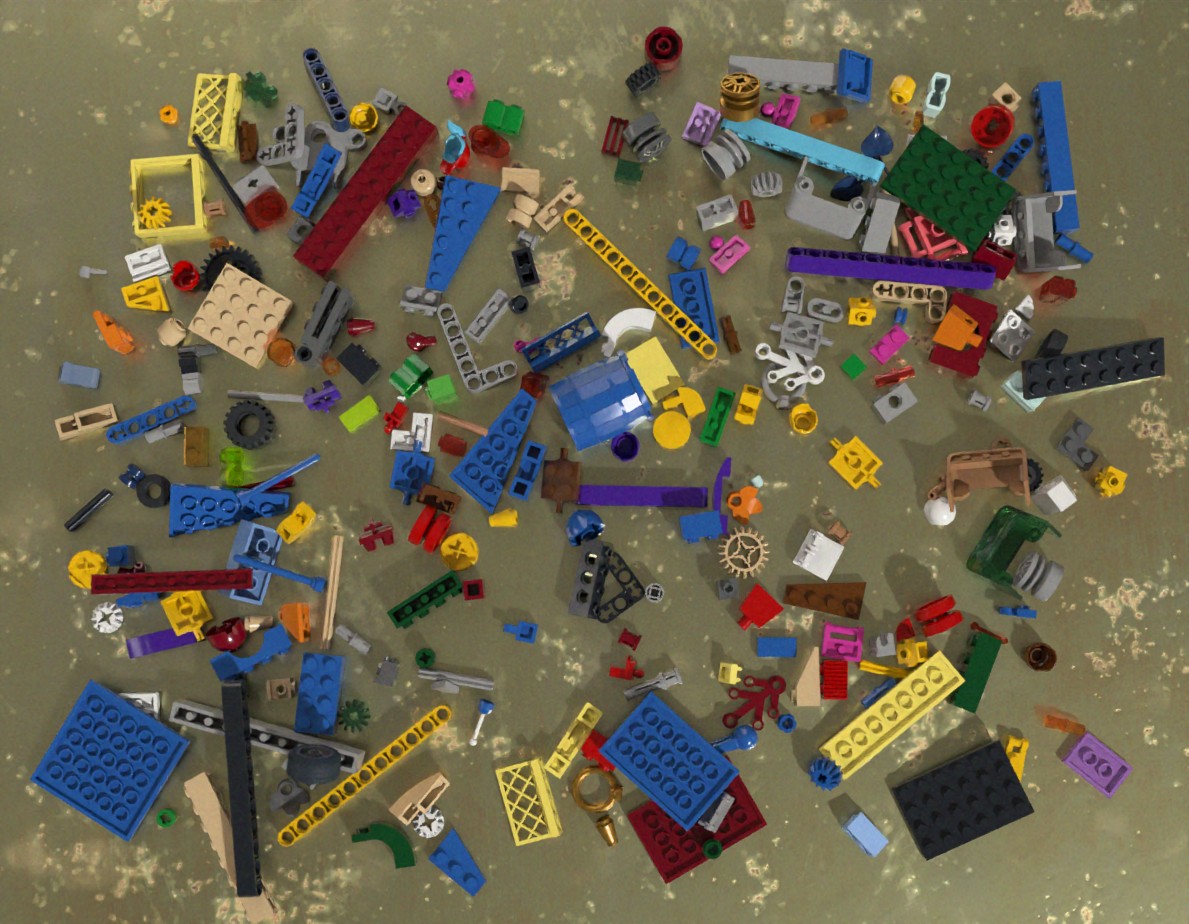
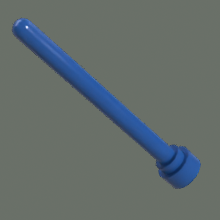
M315 453L248 491L240 490L234 493L237 501L242 507L249 504V501L252 500L251 497L315 463L320 459V455Z
M239 554L233 556L235 562L310 585L313 591L321 593L325 584V578L320 576H313L311 578Z

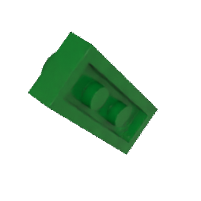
M721 387L717 388L699 439L700 442L714 447L718 446L736 395L735 392Z

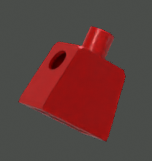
M755 583L738 608L744 615L737 624L744 631L752 623L757 628H760L782 612L784 608L758 583Z

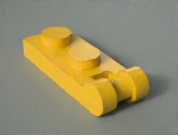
M1008 735L1005 752L1021 783L1029 739H1016L1015 736ZM1014 746L1019 747L1018 752H1013Z

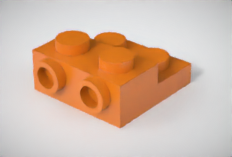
M100 310L92 313L109 348L123 354L129 353L134 349L133 347L135 346L132 342L134 338L129 330L126 331L124 327H120L114 317H110L107 313L105 314Z

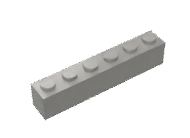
M729 55L727 75L748 73L760 80V87L766 86L769 89L787 88L789 91L804 89L807 92L824 91V93L833 94L837 92L839 64Z

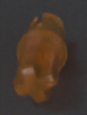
M845 105L834 109L827 108L824 112L811 115L810 123L812 126H817L847 117V108Z
M1047 715L1045 719V727L1061 730L1062 733L1068 732L1083 736L1086 731L1085 725L1069 721L1068 718L1060 719Z

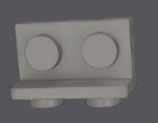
M404 285L402 300L399 302V306L403 308L404 312L408 313L419 311L425 316L432 317L433 314L438 315L437 310L441 303L442 291Z

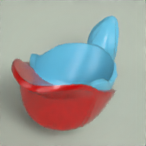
M450 120L447 121V128L452 134L446 140L445 152L442 155L443 160L440 164V169L445 175H449L454 168L462 169L466 167L470 159V148L466 142L467 134L465 130Z

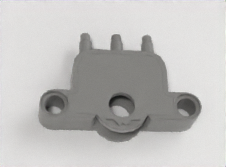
M320 120L308 124L304 129L303 155L297 160L290 161L296 170L295 186H302L303 174L309 175L319 153L324 144L327 143L342 152L341 158L332 174L333 188L338 189L341 174L347 170L348 152L363 151L367 147L368 142L364 133L358 129H348L345 132H337L335 129L333 131L328 123ZM278 126L273 130L272 135L276 143L285 142V139L279 140L280 135L285 134V126ZM296 127L293 129L292 135H295ZM318 135H326V139L323 142L315 143V138ZM355 138H362L360 143H353Z

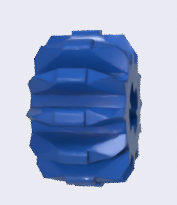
M819 757L810 765L808 773L811 776L810 781L815 782L816 787L821 786L822 790L827 788L831 791L841 782L840 780L843 772L840 771L841 766L835 764L836 760L830 761L829 757L825 759Z

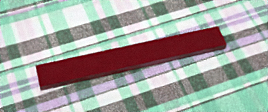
M252 568L91 575V595L253 589Z

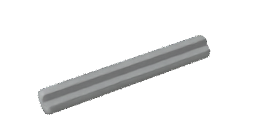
M420 667L418 671V677L436 681L446 680L453 684L490 691L494 687V680L431 668Z

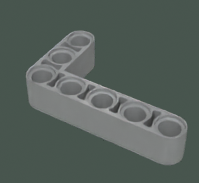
M447 303L439 306L437 310L438 317L463 382L469 392L479 393L517 377L518 367L511 360L478 371L454 308ZM444 310H451L450 317H442ZM452 327H457L458 333L456 335H450L449 329ZM458 345H464V352L457 353L455 351ZM465 362L472 363V368L468 371L462 369V365ZM507 366L515 368L514 372L510 375L504 372ZM489 373L497 374V378L494 381L487 380ZM473 379L479 381V385L476 388L469 387V382Z

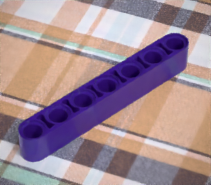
M580 485L578 501H575V505L708 507V488Z

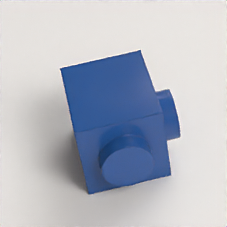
M134 546L108 547L106 561L109 567L136 565Z

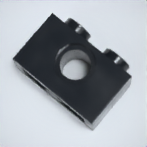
M530 246L512 251L522 292L540 288L541 285Z

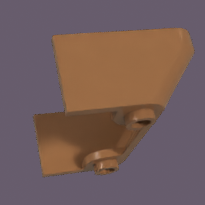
M1010 447L957 452L947 457L946 488L950 512H954V500L961 501L966 499L970 495V490L1008 486L1010 492L1015 495L1025 494L1026 505L1031 506L1027 455L1024 448Z

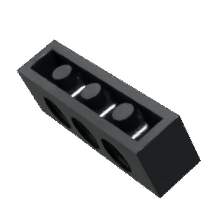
M584 537L568 614L597 620V615L600 612L601 597L605 590L604 583L609 572L608 565L613 554L612 543Z

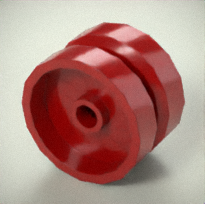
M427 505L415 522L408 537V542L418 546L424 540L423 550L433 554L443 541L451 524L452 517L441 513L436 519L437 509Z
M952 594L927 603L913 612L917 621H927L921 627L925 637L947 631L964 620L960 610L949 611L956 605Z

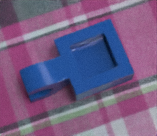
M519 621L518 626L504 624L503 631L516 634L515 640L534 644L538 624Z

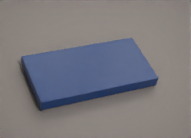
M706 268L668 274L673 303L714 343H718L720 340ZM679 319L677 321L678 328L685 327L686 321ZM696 332L691 333L689 336L691 341H697L700 338V335ZM680 336L682 349L690 348L691 346Z

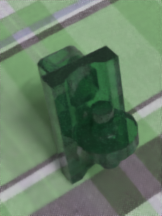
M261 71L255 74L251 72L246 73V86L243 88L246 91L244 95L245 100H254L255 103L260 101L267 109L271 106V101L277 96L278 90L274 85L266 88L263 86L266 83V77Z

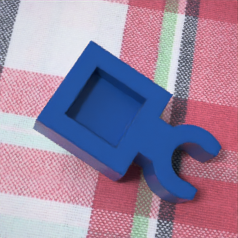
M1019 605V608L1000 607L999 614L1036 618L1037 611L1031 610V606Z

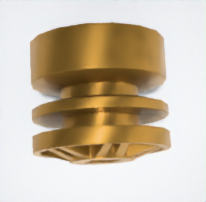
M733 73L723 77L720 82V115L734 122H746L757 117L760 104V80L748 73Z

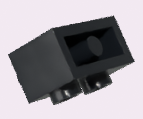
M351 343L336 359L366 388L381 373L378 368L380 364L373 357L369 359L365 355L367 351L360 344L355 346Z

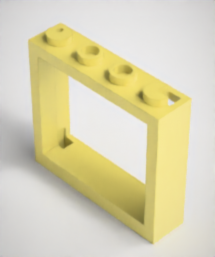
M199 154L130 160L131 166L128 171L129 176L132 178V184L129 188L130 194L133 196L131 212L134 214L132 226L134 227V233L138 237L150 238L208 233V222L203 202L206 201L204 162ZM192 166L196 225L158 228V230L146 229V224L140 221L141 217L138 215V212L142 210L139 204L144 205L142 170Z

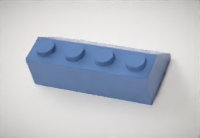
M241 519L225 569L252 568L253 589L218 590V594L262 606L272 573L235 562L233 556L239 554L274 566L282 543V537L276 532V529Z

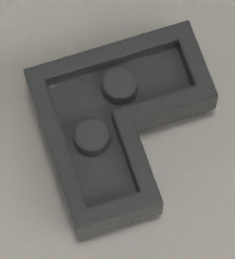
M1079 417L1076 418L1055 447V450L1083 470L1088 471L1099 456L1084 445L1094 428Z

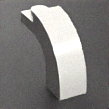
M632 308L615 315L602 332V339L608 340V342L604 341L602 346L603 358L612 357L616 341L623 332L630 329H638L650 333L656 311L645 308Z

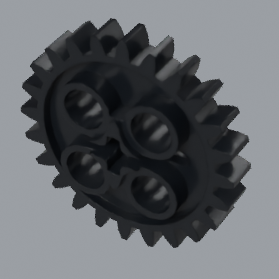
M230 245L229 250L222 246V252L215 249L216 255L209 253L211 259H204L207 265L200 266L204 270V273L199 274L200 277L204 278V280L200 281V284L206 285L202 289L204 292L211 290L214 285V278L220 275L224 268V263L228 259L232 260L231 265L238 270L247 269V275L255 280L262 279L260 275H257V273L262 271L260 268H256L259 262L253 261L255 257L252 254L248 256L249 252L246 249L242 252V248L239 246L236 251L232 245Z

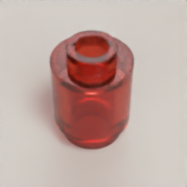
M446 433L445 436L441 435L438 447H441V452L458 457L459 455H464L468 442L464 441L463 438Z

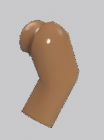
M946 475L940 476L937 479L939 484L927 493L929 499H936L947 489Z

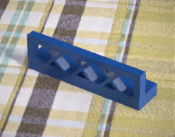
M586 311L521 348L532 370L537 373L599 338L601 334ZM587 319L590 326L585 329H579L580 321ZM566 329L573 330L571 337L567 339L561 338L563 331ZM555 339L556 342L553 347H545L547 340ZM533 348L540 349L538 355L532 359L527 353Z

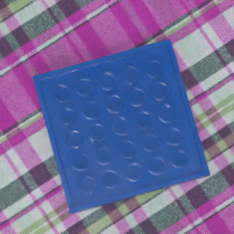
M91 679L30 780L129 842L191 740L99 682Z

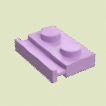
M697 102L682 138L698 145L705 146L708 144L721 117L720 111L718 112L714 108Z

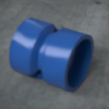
M678 236L666 258L673 262L680 261L682 267L690 270L700 254L701 248L692 244L688 246V241Z

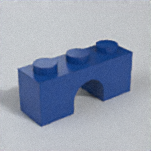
M528 440L518 472L514 476L508 492L509 496L525 502L528 501L547 450L546 446Z

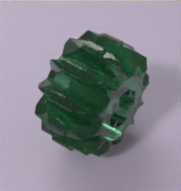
M354 699L352 704L350 701H346V707L341 706L339 708L344 713L337 714V717L343 718L339 725L345 723V731L351 726V733H355L356 727L361 732L363 730L362 725H369L365 719H370L371 715L365 714V712L369 711L370 708L363 709L362 707L365 702L362 701L358 705L357 699ZM357 712L358 715L356 716H358V719L352 720L350 713Z

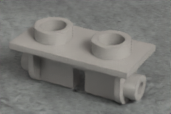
M722 792L703 813L698 823L715 833L735 798Z

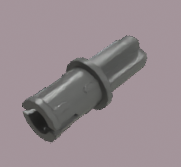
M196 343V345L178 347L179 358L195 356L200 358V356L217 355V345L213 343Z

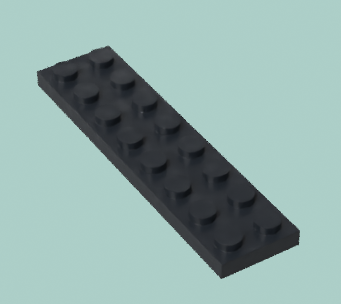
M1155 337L1021 361L1023 399L1031 400L1165 375L1164 338Z

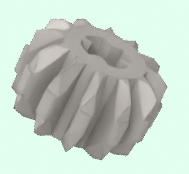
M777 172L757 173L751 177L752 195L756 197L776 196L782 192L783 182L781 175Z

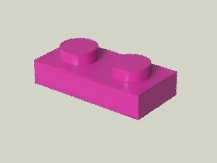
M896 324L869 353L883 365L910 337Z

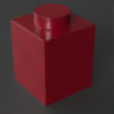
M484 579L463 581L465 601L486 598Z

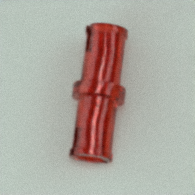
M909 365L897 370L894 368L890 370L891 372L874 376L877 387L893 382L896 384L900 380L915 377L913 366Z

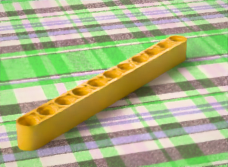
M569 209L565 212L564 221L567 227L641 299L656 311L701 357L710 360L716 356V344L582 214L575 209ZM571 216L578 217L575 223L568 222ZM584 229H591L590 235H582ZM599 241L605 243L602 249H596L595 244ZM612 254L618 255V259L615 262L608 261V258ZM625 267L632 269L629 275L622 274V270ZM638 280L645 281V286L639 289L635 287V283ZM650 294H658V300L654 302L650 301ZM665 306H670L673 311L671 314L665 315L662 313V309ZM679 319H683L686 321V325L683 328H678L676 322ZM693 332L700 335L699 340L691 341L689 339L690 334ZM708 345L714 348L713 353L709 355L703 352V348Z
M446 704L436 707L364 764L360 771L350 775L283 828L278 834V842L282 846H290L450 720L453 714L451 707ZM444 708L447 710L448 717L446 719L439 717V709ZM428 720L432 723V730L427 731L423 728L424 721ZM409 733H414L417 736L415 743L408 741L407 736ZM394 745L401 747L402 752L400 755H395L392 752ZM379 757L385 759V767L378 766L377 759ZM362 770L370 772V779L366 780L362 777ZM347 782H352L355 785L353 792L347 790ZM332 794L339 797L338 804L331 802L330 797ZM316 807L323 809V816H318L315 813ZM300 819H305L308 822V828L300 826ZM285 831L292 834V841L285 839Z

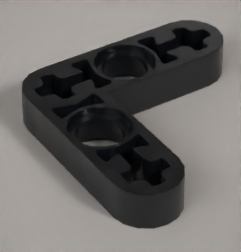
M613 552L612 556H617L619 558L617 561L618 565L624 564L625 568L620 569L616 574L613 571L617 569L614 564L608 565V568L623 588V591L600 607V611H607L610 609L607 605L611 603L613 609L618 612L614 615L612 611L608 615V620L605 618L600 619L601 612H599L597 619L601 623H609L640 601L645 594L641 583L623 558L616 552ZM622 571L630 573V580L628 582L620 580L619 575ZM633 579L636 581L633 586L636 589H641L639 592L640 597H632V589L630 587L628 589L625 588V585L630 584ZM623 598L626 601V606L623 609L616 608V599Z

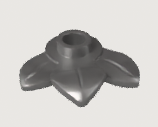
M284 779L278 784V791L271 795L270 809L274 812L283 808L286 814L293 818L298 813L300 804L308 803L307 792L297 787L294 780ZM285 785H289L291 787L290 792H287L285 790Z

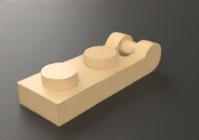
M570 183L533 220L547 233L564 217L565 212L579 204L584 199V196L578 193ZM570 195L573 199L569 201L566 196Z

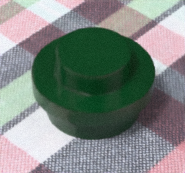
M708 839L703 844V853L709 859H716L722 853V845L716 839Z

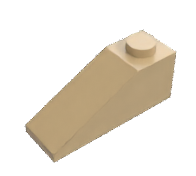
M812 646L794 684V690H791V702H794L795 706H820L819 647Z

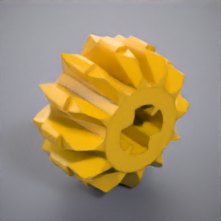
M152 196L151 201L145 199V205L139 204L142 210L138 212V215L141 217L140 221L143 224L146 223L147 228L153 226L155 230H158L159 225L162 227L166 226L165 221L171 222L168 216L172 215V211L169 209L170 205L167 202L164 203L163 198L157 200L155 196Z

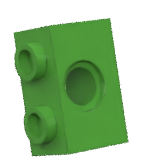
M449 374L427 381L428 387H425L430 401L433 400L436 404L458 398L453 380Z

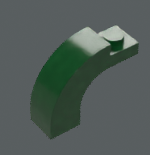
M372 821L370 823V830H368V827L357 828L356 832L351 835L352 843L369 840H380L386 843L394 854L396 869L415 866L418 863L412 840L405 831L392 823Z

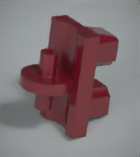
M369 518V525L363 526L365 532L359 534L358 539L360 545L363 544L367 552L377 549L375 540L379 538L382 539L384 546L393 544V525L390 523L383 526L381 520L374 522L373 518Z

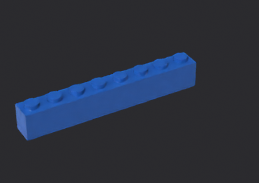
M1061 81L1038 83L1031 92L1032 101H1035L1034 118L1037 119L1038 125L1036 127V136L1040 141L1038 153L1039 156H1042L1041 173L1044 174L1045 180L1043 182V191L1048 193L1075 190ZM1075 194L1062 196V208L1058 212H1052L1053 235L1074 233L1080 229Z

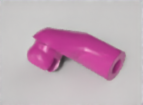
M536 337L531 342L517 340L514 342V348L517 352L523 353L521 348L539 338ZM533 348V349L529 350L527 353H528V354H531V353L534 352L537 348Z

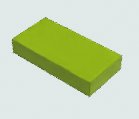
M368 395L339 416V418L351 433L378 414L381 409L371 395Z

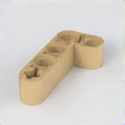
M878 281L869 292L871 299L874 301L925 306V320L930 325L938 324L946 315L947 292L941 286ZM878 288L883 292L881 295H879V291H876ZM900 289L903 296H896L894 290ZM919 291L922 296L921 299L916 298L913 292ZM933 292L940 295V300L933 298ZM931 311H936L939 314V319H934L931 316Z

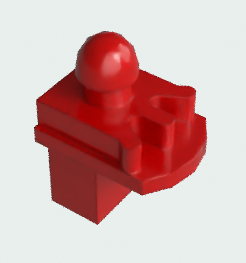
M397 402L391 414L386 412L383 417L388 422L384 426L386 434L391 433L394 427L399 429L403 425L402 419L409 408L400 402Z
M629 655L626 669L611 666L609 676L632 681L634 677L638 679L643 678L644 672L641 669H636L637 662L633 660V656Z

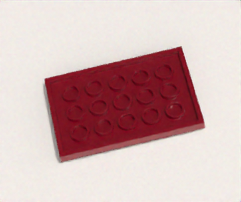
M728 755L725 756V758H726L728 761L731 762V760H730V758L728 757ZM739 774L723 791L735 798L715 833L699 824L700 818L686 831L653 800L627 814L628 819L665 884L670 883L709 860L703 853V844L708 839L718 840L722 845V851L768 825Z

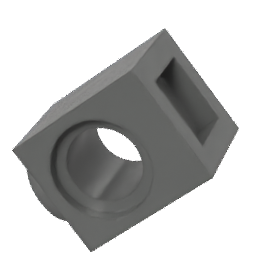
M299 217L286 235L294 243L301 246L316 224L308 218L304 220ZM307 228L305 235H299L301 229Z
M737 578L716 581L719 600L740 597Z

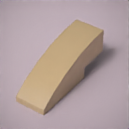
M112 403L54 420L60 441L118 422Z
M440 773L428 777L407 791L394 803L389 811L408 826L419 811L425 814L450 783Z

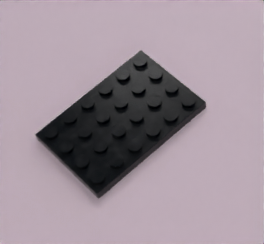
M999 739L892 787L893 793L926 861L1034 813V809Z

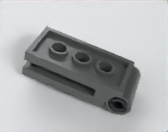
M332 281L323 286L321 290L322 297L319 302L315 303L311 319H308L305 323V332L300 340L303 345L298 346L295 350L296 360L308 369H315L320 364H325L356 299L351 290L345 287L341 290Z

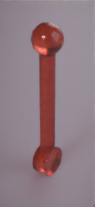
M973 622L970 625L972 630H979L987 635L1002 640L1003 645H1006L1008 643V639L1006 637L1002 638L980 627L977 622Z

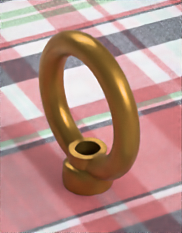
M589 766L581 770L574 778L572 784L574 801L586 812L602 813L611 808L615 801H621L623 786L618 785L616 778L609 770L606 772L598 766ZM600 774L608 780L610 784L609 798L603 804L590 805L582 799L580 784L586 776Z

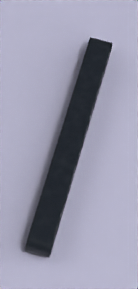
M244 680L224 681L221 687L237 895L239 898L260 897L262 893V876L247 686Z

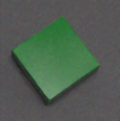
M854 353L840 368L853 381L867 366Z

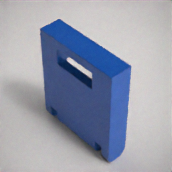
M846 48L841 49L839 53L837 94L862 103L869 102L871 97L873 59L866 58L865 55Z

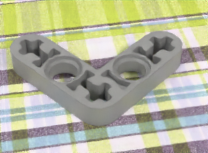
M294 103L286 107L285 142L260 148L256 156L260 164L271 166L297 160L303 155V107ZM296 127V133L292 135V131ZM282 149V154L278 158V152Z

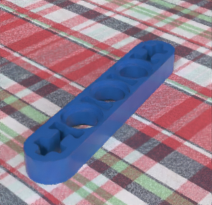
M181 396L110 427L106 437L111 443L121 444L147 431L158 428L161 424L165 425L192 413L196 409V401L190 396ZM185 400L191 402V404H189V409L182 407L178 410V408L175 406V404H177V406L179 407L184 405ZM168 407L174 409V414L171 417H166L164 414L165 409ZM149 415L156 416L155 424L149 425L147 423ZM133 422H136L139 426L135 433L129 430V426ZM114 431H125L128 434V436H126V434L122 433L118 435V439L112 438V436L115 435Z

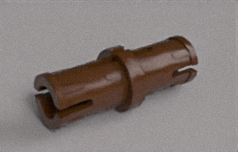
M731 315L719 318L724 331L723 337L727 341L730 354L734 355L735 353L742 352L737 338L738 332L734 329Z

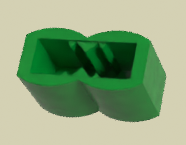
M494 99L487 103L482 125L493 130L519 136L525 111L518 105L506 106L504 102Z
M413 354L404 360L401 368L391 373L388 382L406 399H409L434 372L416 354Z

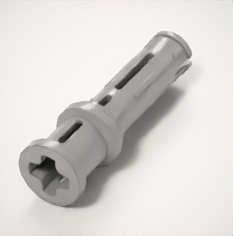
M677 667L670 672L659 673L657 678L624 689L627 701L661 688L666 690L669 686L676 683L682 684L683 682Z

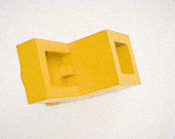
M744 384L735 411V420L742 424L753 425L763 389Z
M688 387L677 388V397L670 395L665 397L664 402L661 403L664 412L682 405L687 419L706 411L700 395Z
M302 501L297 505L294 512L279 524L276 532L289 545L315 522L314 518L317 514Z

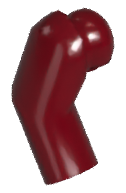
M136 562V565L131 569L120 567L117 574L145 573L146 566L143 562Z

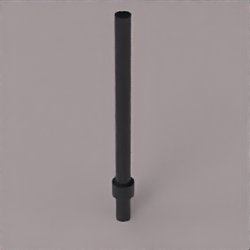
M198 135L193 137L192 140L199 150V155L203 160H206L254 235L259 233V228L213 159L210 149L204 145Z

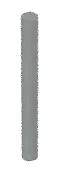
M228 390L227 394L228 398L304 402L303 398H305V395L233 390Z

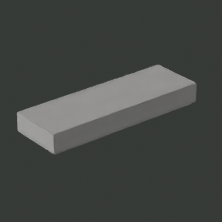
M498 288L466 328L464 334L480 344L510 306L512 297Z

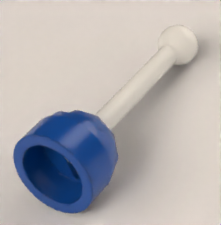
M480 699L478 709L481 715L473 738L469 740L472 746L477 744L476 738L484 716L491 713L495 704L489 700Z

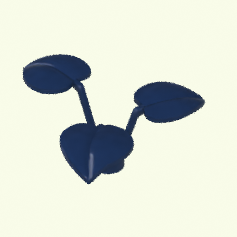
M876 125L874 130L862 142L861 151L865 156L883 162L880 156H886L892 151L894 146L892 138L884 129ZM885 166V167H884V171H885L886 174H888L889 171H888L887 167ZM853 175L847 176L832 188L830 196L841 201H851L855 197H860L864 190L861 185L863 180H858Z

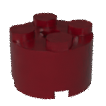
M663 26L654 29L645 40L644 56L647 63L653 62L659 71L674 69L681 59L682 39L670 27Z

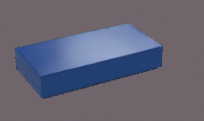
M757 637V657H796L797 638Z

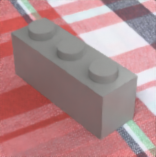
M876 192L875 198H871L869 209L872 210L870 216L867 215L865 218V234L861 233L859 239L862 252L885 255L900 205L899 197Z

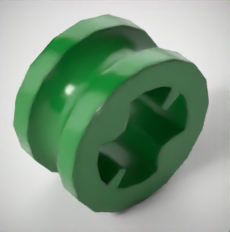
M166 808L158 813L156 820L161 827H169L175 823L177 816L174 810ZM168 813V817L171 818V821L169 820L167 822H164L165 818H163L162 815Z

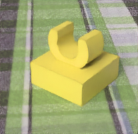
M720 662L718 682L736 684V682L741 681V678H737V670L742 671V668L738 667L737 664Z

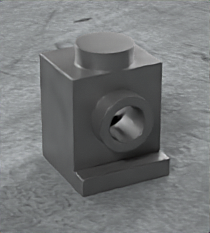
M385 656L382 663L378 664L376 674L379 677L375 678L373 683L390 687L395 686L400 663L396 662V658Z

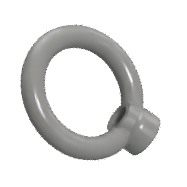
M773 362L762 373L761 387L766 397L776 403V409H791L792 403L800 399L804 394L807 382L799 385L796 392L791 396H777L771 391L766 377L770 371L782 367L785 368V366ZM795 372L798 377L804 375L799 372Z

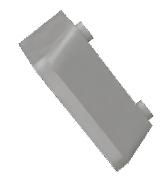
M805 157L784 210L785 216L792 221L837 238L851 240L860 227L877 183H872L865 199L855 197L851 199L847 208L811 195L814 183L810 178L803 176L809 159Z
M1077 190L1018 196L1013 200V226H1016L1017 230L1014 244L1015 253L1018 254L1016 268L1019 272L1029 273L1081 268V264L1066 265L1065 254L1060 250L1054 251L1052 212H1058L1062 208V196L1077 194Z

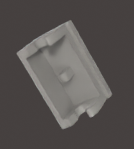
M732 194L696 206L697 219L700 220L702 232L738 220V209Z
M880 633V637L876 638V644L874 643V637H870V656L896 655L893 633Z

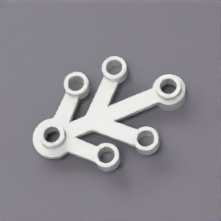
M760 343L755 349V356L758 359H769L785 366L783 369L772 370L767 374L766 379L769 383H775L779 378L795 372L804 375L795 379L788 378L784 383V388L788 391H792L796 386L806 382L820 384L824 380L825 373L823 369L815 366L810 356L798 353V356L804 358L806 366L800 364L795 352L782 349L786 351L789 357L787 359L771 352L770 346L766 343ZM759 351H764L765 355H760ZM812 373L817 374L818 378L812 377ZM770 375H775L776 379H771ZM787 382L793 383V387H789Z

